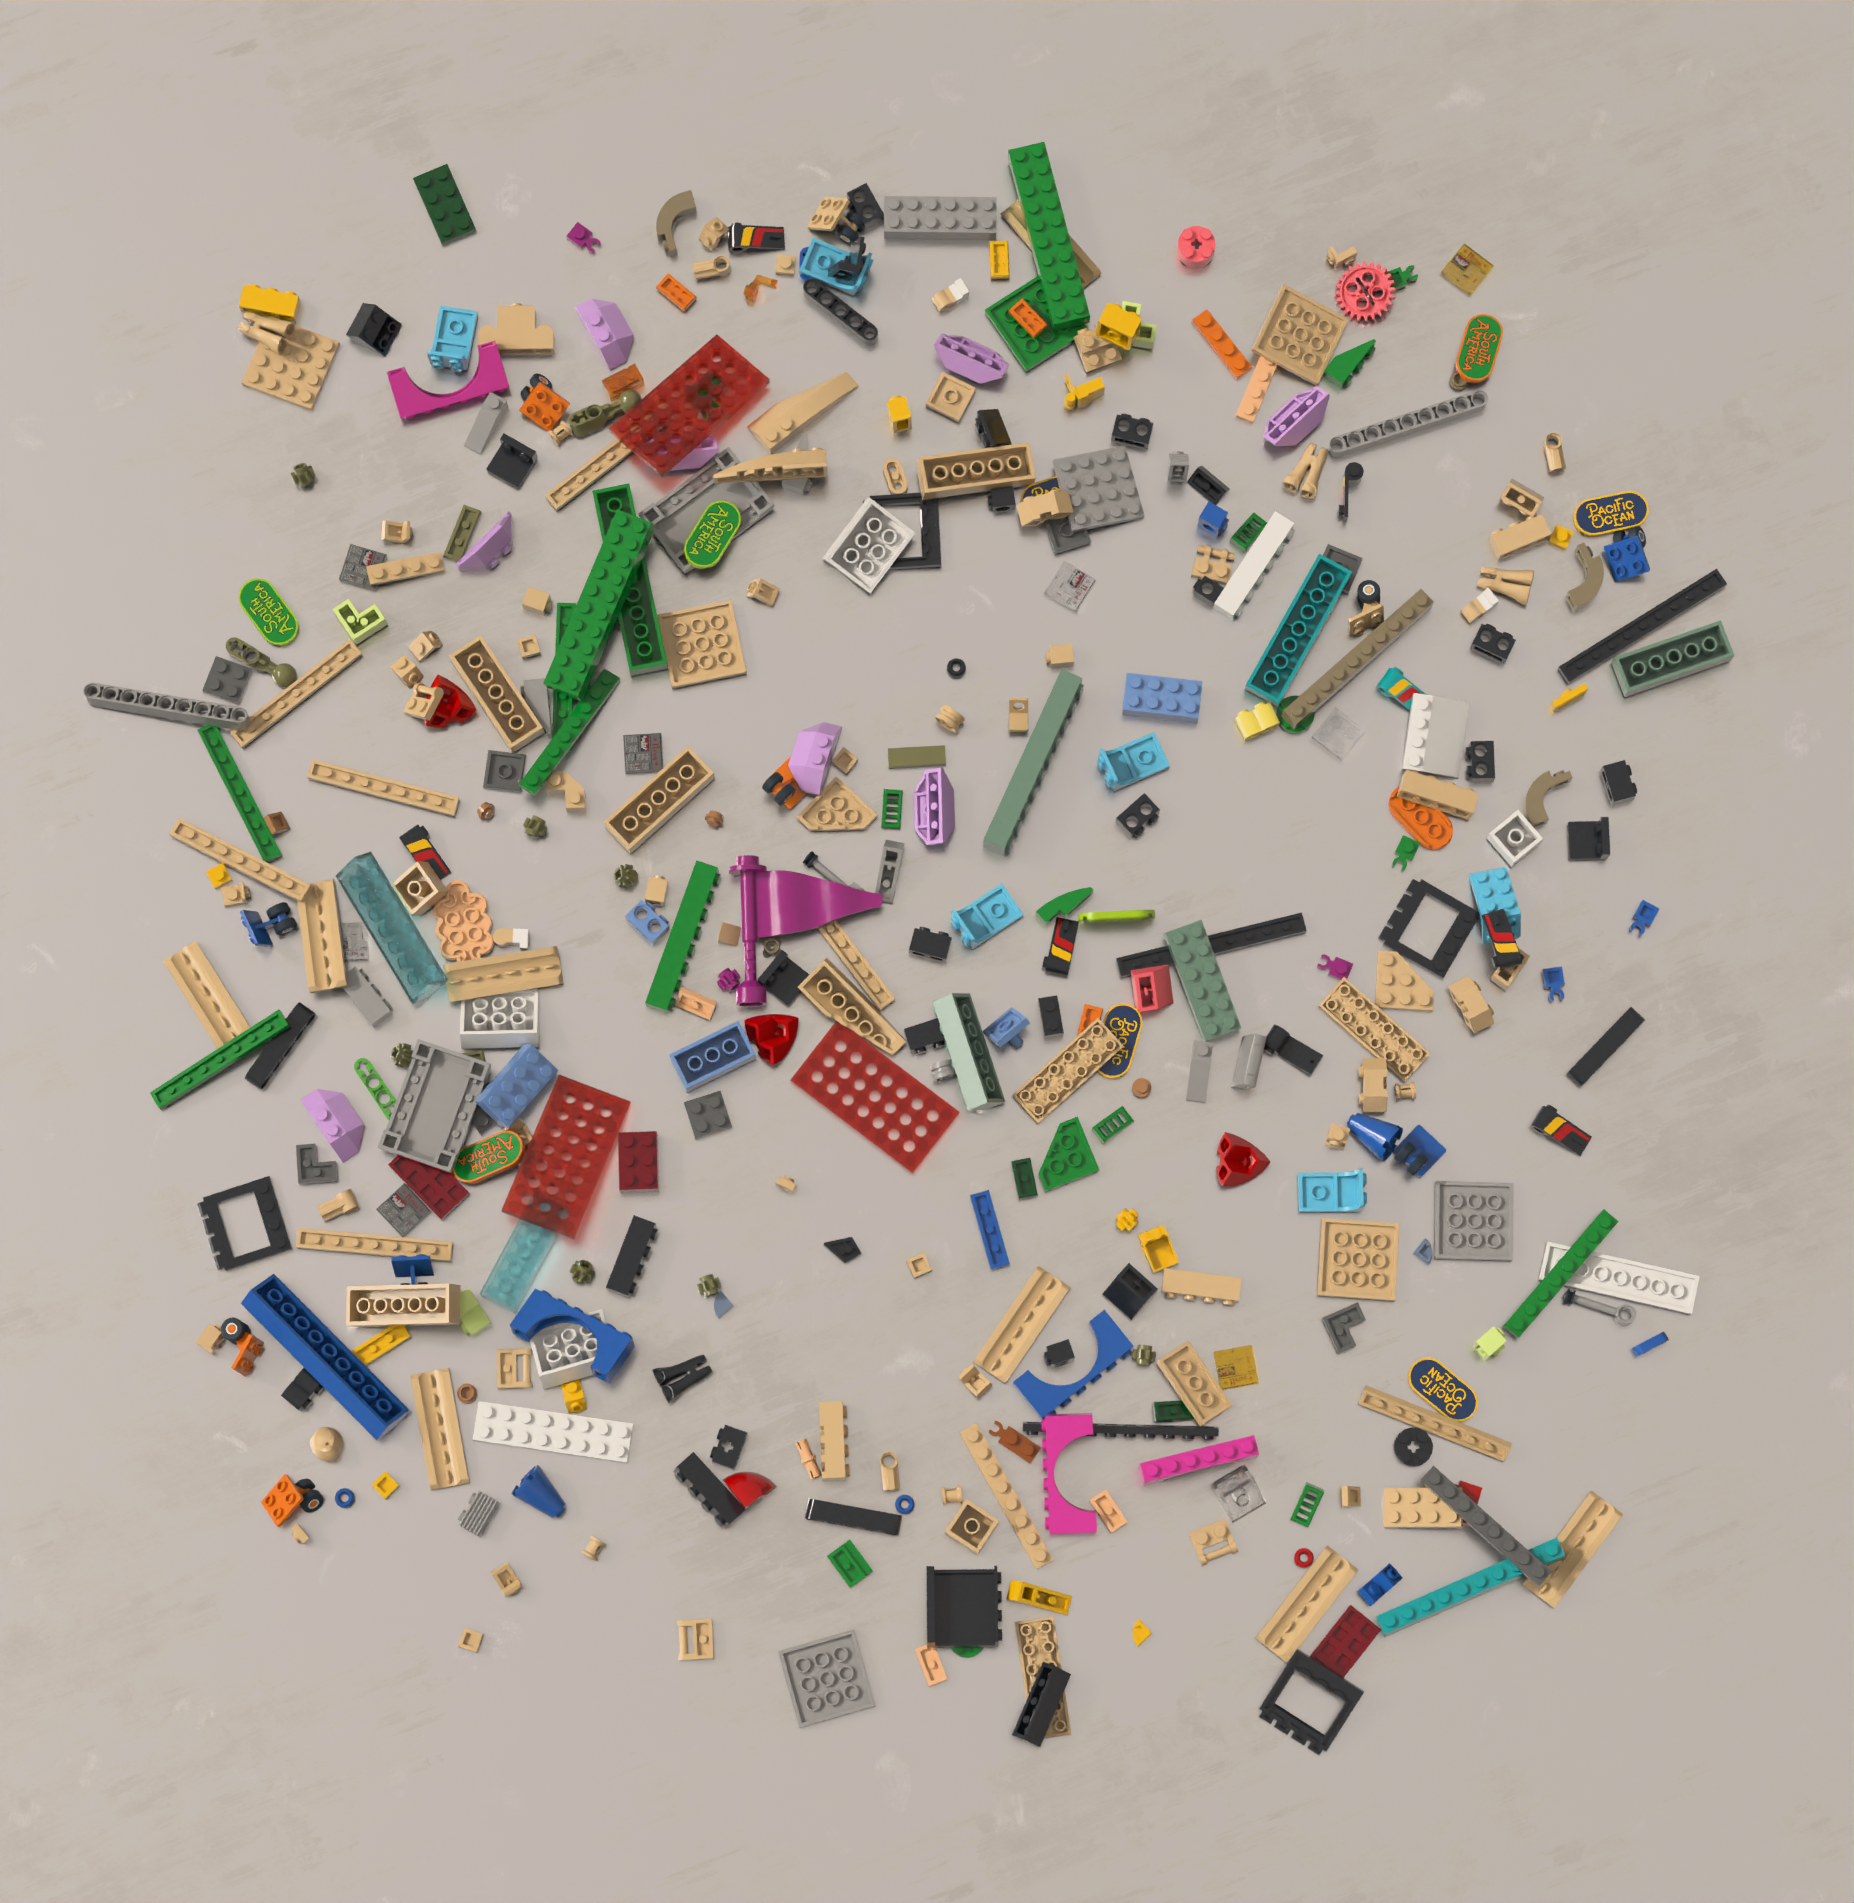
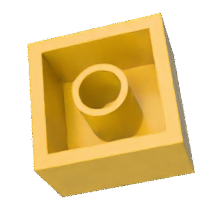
M1108 302L1098 321L1096 335L1130 351L1139 334L1142 318L1135 312H1127L1120 305Z

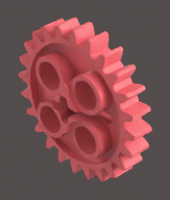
M1363 261L1362 266H1359L1356 262V268L1353 269L1349 266L1350 272L1343 271L1345 277L1338 278L1342 283L1336 284V287L1340 289L1335 292L1337 296H1340L1336 301L1337 303H1342L1339 308L1341 310L1345 309V315L1351 313L1350 318L1352 320L1357 316L1358 322L1362 320V317H1364L1366 322H1368L1369 317L1376 321L1375 315L1378 314L1382 318V311L1389 312L1386 308L1387 305L1393 306L1390 299H1396L1391 294L1396 292V288L1391 286L1395 284V281L1390 280L1392 278L1391 273L1385 275L1387 269L1381 270L1380 264L1374 267V263L1371 261L1369 266H1367L1366 262ZM1372 275L1373 280L1371 282H1364L1366 276ZM1357 278L1361 280L1366 290H1368L1375 305H1372L1365 293H1363V290L1356 281ZM1352 285L1357 286V290L1354 293L1348 292L1349 287ZM1376 291H1383V295L1380 298L1374 297ZM1367 301L1366 307L1359 308V302Z

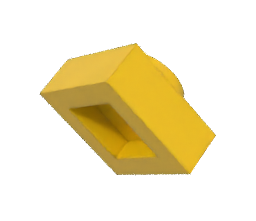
M1556 525L1548 543L1566 550L1573 531Z
M223 863L206 871L215 889L232 881Z
M386 1471L371 1484L384 1499L399 1487L397 1482Z

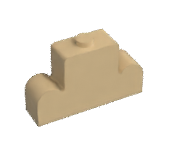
M513 303L511 306H498L497 328L495 329L492 325H484L478 333V345L496 341L500 355L555 354L553 329L546 324L536 328V311L533 305Z

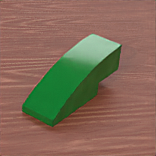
M1088 887L1067 892L1044 904L1036 911L1035 915L1045 926L1059 914L1066 919L1093 894L1094 890Z

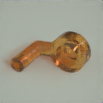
M757 275L750 285H746L744 289L746 300L755 301L761 283L776 287L778 280Z

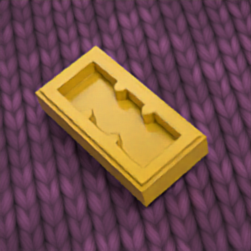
M989 241L991 279L1010 278L1008 241Z
M1584 683L1573 690L1570 688L1560 694V698L1551 703V709L1553 712H1556L1587 693L1588 687Z

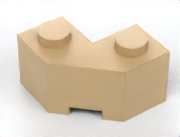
M1060 489L1051 490L1049 493L1035 497H1026L1023 499V502L1017 505L1022 526H1037L1048 519H1063L1074 513L1069 492L1060 491Z
M554 771L546 781L547 794L565 795L567 813L586 812L585 789L567 772Z
M1467 976L1448 986L1453 1001L1461 1009L1466 1024L1474 1034L1494 1024L1492 1017L1494 1011L1489 1004H1486L1480 993L1481 989L1477 981L1473 982Z
M1363 1058L1362 1066H1359V1077L1363 1079V1093H1359V1104H1363V1112H1387L1386 1058Z

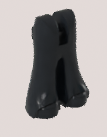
M705 1355L696 1356L674 1366L652 1370L668 1403L674 1401L686 1389L713 1373L710 1366L703 1367L697 1371L695 1369L707 1362ZM684 1374H687V1375H686L685 1377H683L682 1379H680V1380H678V1381H676V1382H673V1383H671V1384H668V1385H666V1386H663V1385L669 1383L670 1381H672V1380H674V1379H676V1378H678V1377H680V1376H682V1375H684Z

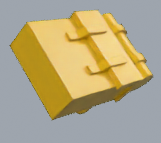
M1065 374L1064 380L1070 391L1066 395L1064 402L1067 410H1072L1075 406L1077 409L1083 407L1091 400L1104 395L1105 386L1101 377L1073 387L1068 375Z
M1164 1225L1156 1226L1154 1229L1144 1231L1138 1235L1142 1250L1148 1259L1153 1274L1164 1270V1268L1179 1264Z

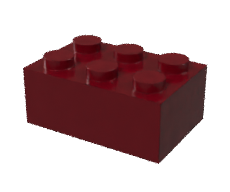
M657 1131L618 1132L620 1193L659 1192Z

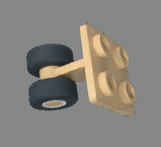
M825 197L820 202L817 211L807 225L812 230L833 231L838 223L841 226L836 232L837 237L850 245L859 238L856 231H863L865 229L861 215L855 212H848L846 217L843 216L850 201L846 198Z
M1365 580L1358 586V604L1363 610L1362 613L1348 619V634L1350 637L1354 635L1359 636L1365 630L1371 627L1376 628L1384 621V606L1380 603V587L1375 581Z

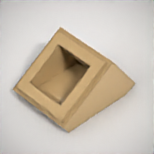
M721 922L718 943L737 946L741 927Z

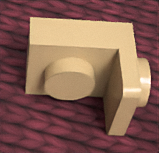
M761 578L754 579L748 585L747 597H754L772 606L780 588Z
M239 882L238 885L221 887L225 907L248 904L247 898L250 897V891L244 882Z

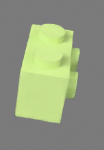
M1493 1326L1474 1343L1473 1348L1484 1360H1487L1491 1355L1496 1357L1505 1348L1503 1344L1506 1342V1335L1500 1328L1496 1329Z

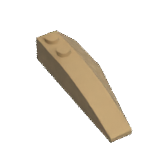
M844 372L776 403L749 424L747 428L768 453L772 455L855 390L858 385L847 372Z
M812 448L811 451L793 449L792 452L751 459L714 474V484L828 477L826 450H822V448Z
M827 957L798 986L825 1015L855 1031L858 1035L868 1039L891 1055L906 1043V1040L883 1014Z

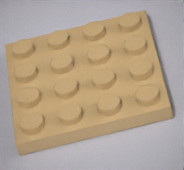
M1283 284L1251 351L1306 381L1318 385L1349 319Z
M272 316L269 317V319L280 320ZM296 325L293 336L289 339L285 338L288 342L287 348L281 356L259 341L243 378L242 385L312 411L340 342ZM264 329V331L281 336L273 331Z
M732 600L657 615L672 689L747 674Z
M1322 1218L1317 1296L1395 1301L1400 1223Z

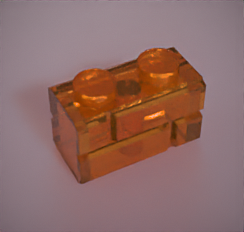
M635 363L630 365L628 369L625 368L601 380L611 402L618 399L623 391L628 389L636 390L645 385L644 379Z

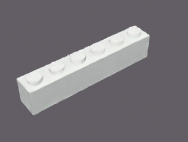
M1276 511L1274 512L1215 601L1213 607L1215 610L1233 620L1235 615L1239 617L1244 609L1243 603L1245 600L1249 601L1254 594L1253 588L1255 585L1259 586L1264 579L1263 573L1265 570L1269 571L1275 561L1272 559L1276 554H1281L1285 547L1283 545L1286 539L1290 540L1294 534V523Z

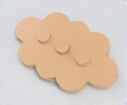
M454 880L450 882L446 887L449 891L445 895L446 898L435 903L433 908L434 916L439 921L435 927L437 937L442 940L440 952L449 961L457 960V962L482 958L483 955L489 954L494 947L493 937L489 933L492 928V920L486 914L488 909L486 898L479 893H471L469 886L464 881Z

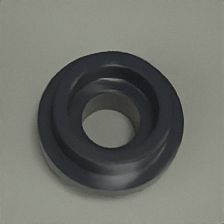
M955 658L949 661L947 671L952 677H961L966 671V665L963 660ZM957 665L960 667V670L954 671L953 667Z

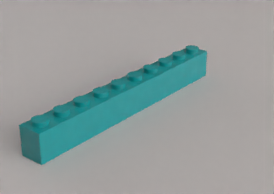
M1557 1537L1529 1549L1546 1567L1565 1559V1554ZM1506 1559L1376 1616L1384 1637H1387L1520 1579L1525 1575Z

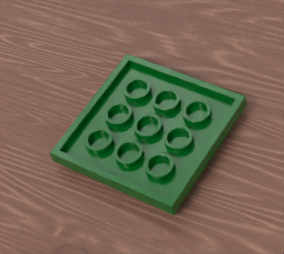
M1039 275L985 309V313L1026 372L1074 342V336L1078 335L1077 331L1087 328L1085 324L1053 331ZM1022 298L1048 325L1034 339L1008 312Z

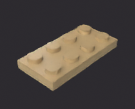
M1189 1341L1156 1362L1200 1427L1232 1406Z
M1384 1488V1528H1463V1519L1428 1488Z

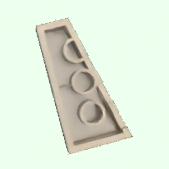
M843 1401L819 1402L822 1481H846V1476H850L849 1464H845V1456H849V1447L844 1443V1437H848V1425H844L843 1417H847V1406H843Z

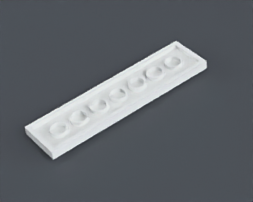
M1546 1242L1539 1280L1542 1281L1571 1248L1570 1246ZM1592 1252L1564 1286L1691 1315L1700 1276Z
M479 1401L473 1441L627 1463L633 1424Z

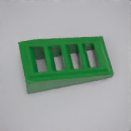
M1253 512L1234 533L1230 542L1245 553L1258 538L1267 522ZM1255 519L1262 526L1259 528L1252 520ZM1250 525L1257 531L1253 532L1247 526ZM1243 531H1247L1252 537L1250 538ZM1240 535L1247 540L1246 543L1239 538Z
M883 789L881 827L901 828L903 790ZM887 795H896L898 799H887ZM887 803H898V807H889ZM886 810L897 811V815L886 814ZM886 818L897 819V822H886Z
M1121 1106L1092 1127V1130L1104 1145L1133 1123L1134 1120L1125 1108ZM1121 1113L1127 1122L1124 1123L1118 1114ZM1114 1117L1121 1125L1120 1127H1117V1125L1112 1120ZM1107 1122H1109L1115 1129L1113 1132L1107 1126ZM1102 1126L1108 1132L1107 1136L1100 1129Z
M1306 1482L1290 1520L1309 1527L1324 1494V1490ZM1307 1491H1312L1318 1495L1314 1497L1308 1494ZM1304 1498L1314 1501V1504L1304 1501ZM1301 1505H1303L1305 1507L1310 1508L1311 1511H1306L1300 1507ZM1300 1512L1308 1516V1518L1304 1519L1298 1516L1297 1513Z

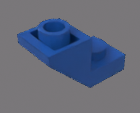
M1389 1563L1358 1592L1372 1606L1402 1579V1576Z

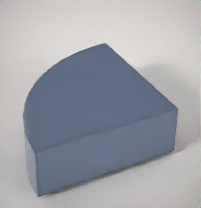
M1425 1238L1413 1254L1426 1265L1430 1264L1433 1253L1431 1244Z
M722 1291L717 1294L714 1301V1310L718 1318L733 1307V1304Z

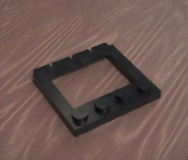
M921 493L870 496V499L874 500L881 507L920 504L922 557L897 558L888 570L942 566L938 498L922 500Z
M1412 879L1406 889L1412 896L1403 894L1396 906L1402 910V913L1397 910L1393 911L1387 922L1393 928L1385 926L1378 938L1384 941L1383 946L1398 952L1404 958L1443 979L1480 914L1475 909L1422 879L1420 882ZM1425 895L1432 897L1459 913L1432 960L1399 942L1400 937Z
M270 1176L203 1197V1202L197 1203L200 1216L208 1215L209 1217L202 1220L206 1235L214 1234V1236L208 1238L212 1254L220 1252L219 1255L213 1257L217 1270L224 1268L225 1271H229L293 1250ZM254 1192L270 1246L233 1258L217 1204Z
M1297 1648L1259 1709L1262 1712L1259 1717L1269 1724L1275 1718L1277 1722L1274 1727L1287 1735L1292 1729L1294 1732L1291 1738L1302 1745H1305L1309 1740L1311 1743L1308 1749L1320 1755L1322 1750L1327 1752L1364 1691ZM1295 1670L1345 1701V1704L1325 1735L1275 1703Z

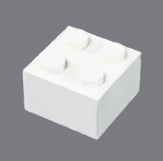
M1519 810L1490 832L1487 837L1488 841L1511 867L1543 840Z

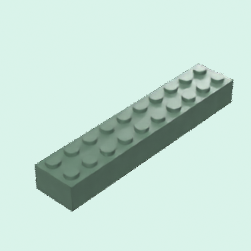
M1061 669L983 839L984 848L1002 856L1005 855L1006 851H1011L1014 844L1013 836L1018 835L1022 826L1021 818H1026L1029 811V801L1033 802L1036 796L1037 783H1042L1045 776L1044 768L1045 766L1049 767L1053 758L1052 750H1057L1060 743V733L1064 734L1068 726L1067 722L1069 719L1067 717H1072L1076 708L1075 700H1079L1083 693L1084 685L1082 684L1081 677Z

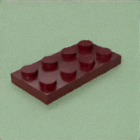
M399 1155L388 1164L441 1220L470 1194L449 1172Z
M1350 1605L1310 1657L1344 1678L1382 1629Z

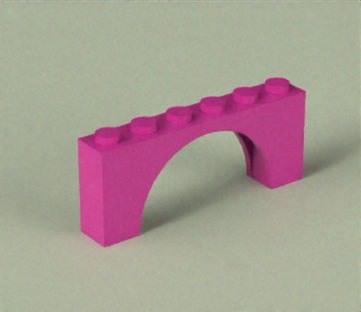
M496 341L477 345L479 352L477 370L467 385L453 393L435 394L423 390L412 381L405 367L388 371V379L400 418L411 419L418 413L428 414L433 412L435 408L441 407V409L451 407L456 402L460 404L466 403L473 397L483 398L490 392L500 393L505 391L509 384Z
M1092 1413L1046 1414L1045 1419L1041 1420L1042 1431H1046V1439H1042V1450L1046 1451L1047 1459H1043V1470H1047V1478H1044V1490H1048V1498H1044L1045 1510L1049 1509V1517H1045V1529H1049L1050 1534L1097 1532L1096 1510L1081 1509L1068 1502L1059 1492L1054 1480L1055 1463L1063 1448L1076 1438L1093 1434Z
M1252 1435L1139 1464L1138 1469L1142 1485L1147 1486L1177 1475L1211 1466L1256 1459L1259 1451L1255 1436Z

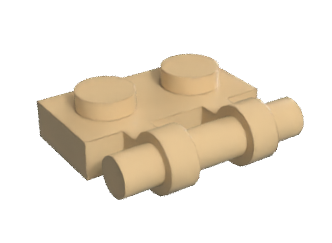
M1199 545L1197 552L1203 553L1204 557L1195 558L1191 577L1203 579L1204 576H1207L1216 583L1227 585L1233 565L1225 564L1226 559L1234 561L1236 553L1228 552L1229 550L1215 549L1210 545ZM1210 555L1220 557V562L1209 560Z

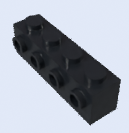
M635 1215L633 1216L608 1280L607 1290L629 1298L630 1294H634L637 1287L635 1280L637 1275L641 1276L644 1269L642 1262L644 1257L648 1258L651 1247H649L651 1239L655 1240L658 1233L656 1223Z
M694 1452L673 1471L676 1479L688 1487V1492L694 1498L697 1497L701 1501L703 1509L712 1513L715 1517L714 1520L719 1526L727 1529L746 1511L744 1506Z
M1042 1663L1012 1733L1013 1736L1037 1747L1041 1746L1071 1676L1070 1673L1048 1663Z

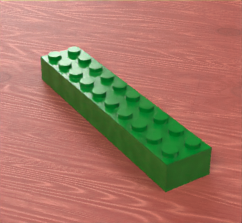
M1045 142L1008 150V161L1052 329L1056 331L1090 323V313Z
M629 483L592 491L603 541L617 509L636 516ZM644 556L618 616L631 676L668 669Z
M616 510L543 682L547 688L583 701L656 527L652 522L621 510Z

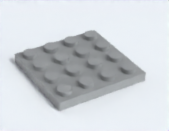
M1125 446L1053 460L1060 491L1069 492L1074 513L1067 517L1072 532L1144 518L1145 515Z
M1436 1181L1434 1259L1512 1261L1514 1183Z
M854 1630L778 1651L799 1728L875 1707Z

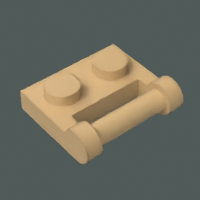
M415 683L413 686L414 693L411 699L408 700L404 713L430 721L443 696V689L440 687H427L423 683ZM423 694L432 696L430 700L422 698Z
M496 1349L497 1389L533 1388L532 1381H530V1355H532V1349ZM517 1355H522L523 1381L517 1382Z
M1226 1519L1189 1533L1202 1566L1218 1557L1231 1552L1233 1554L1238 1552ZM1227 1540L1229 1545L1204 1555L1202 1549Z
M712 1619L677 1621L680 1640L678 1660L714 1659ZM688 1626L693 1628L694 1653L688 1654Z

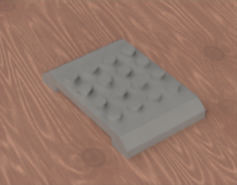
M729 447L716 455L712 462L658 502L650 504L638 513L640 518L652 522L656 527L653 533L684 573L695 568L686 559L684 553L685 542L705 509L711 503L728 501L739 510L741 523L733 539L767 515L775 506L756 481L714 484V474L741 463Z
M418 1039L411 1056L410 1066L387 1128L383 1131L378 1148L451 1173L458 1160L478 1105L475 1099L483 1092L491 1064Z

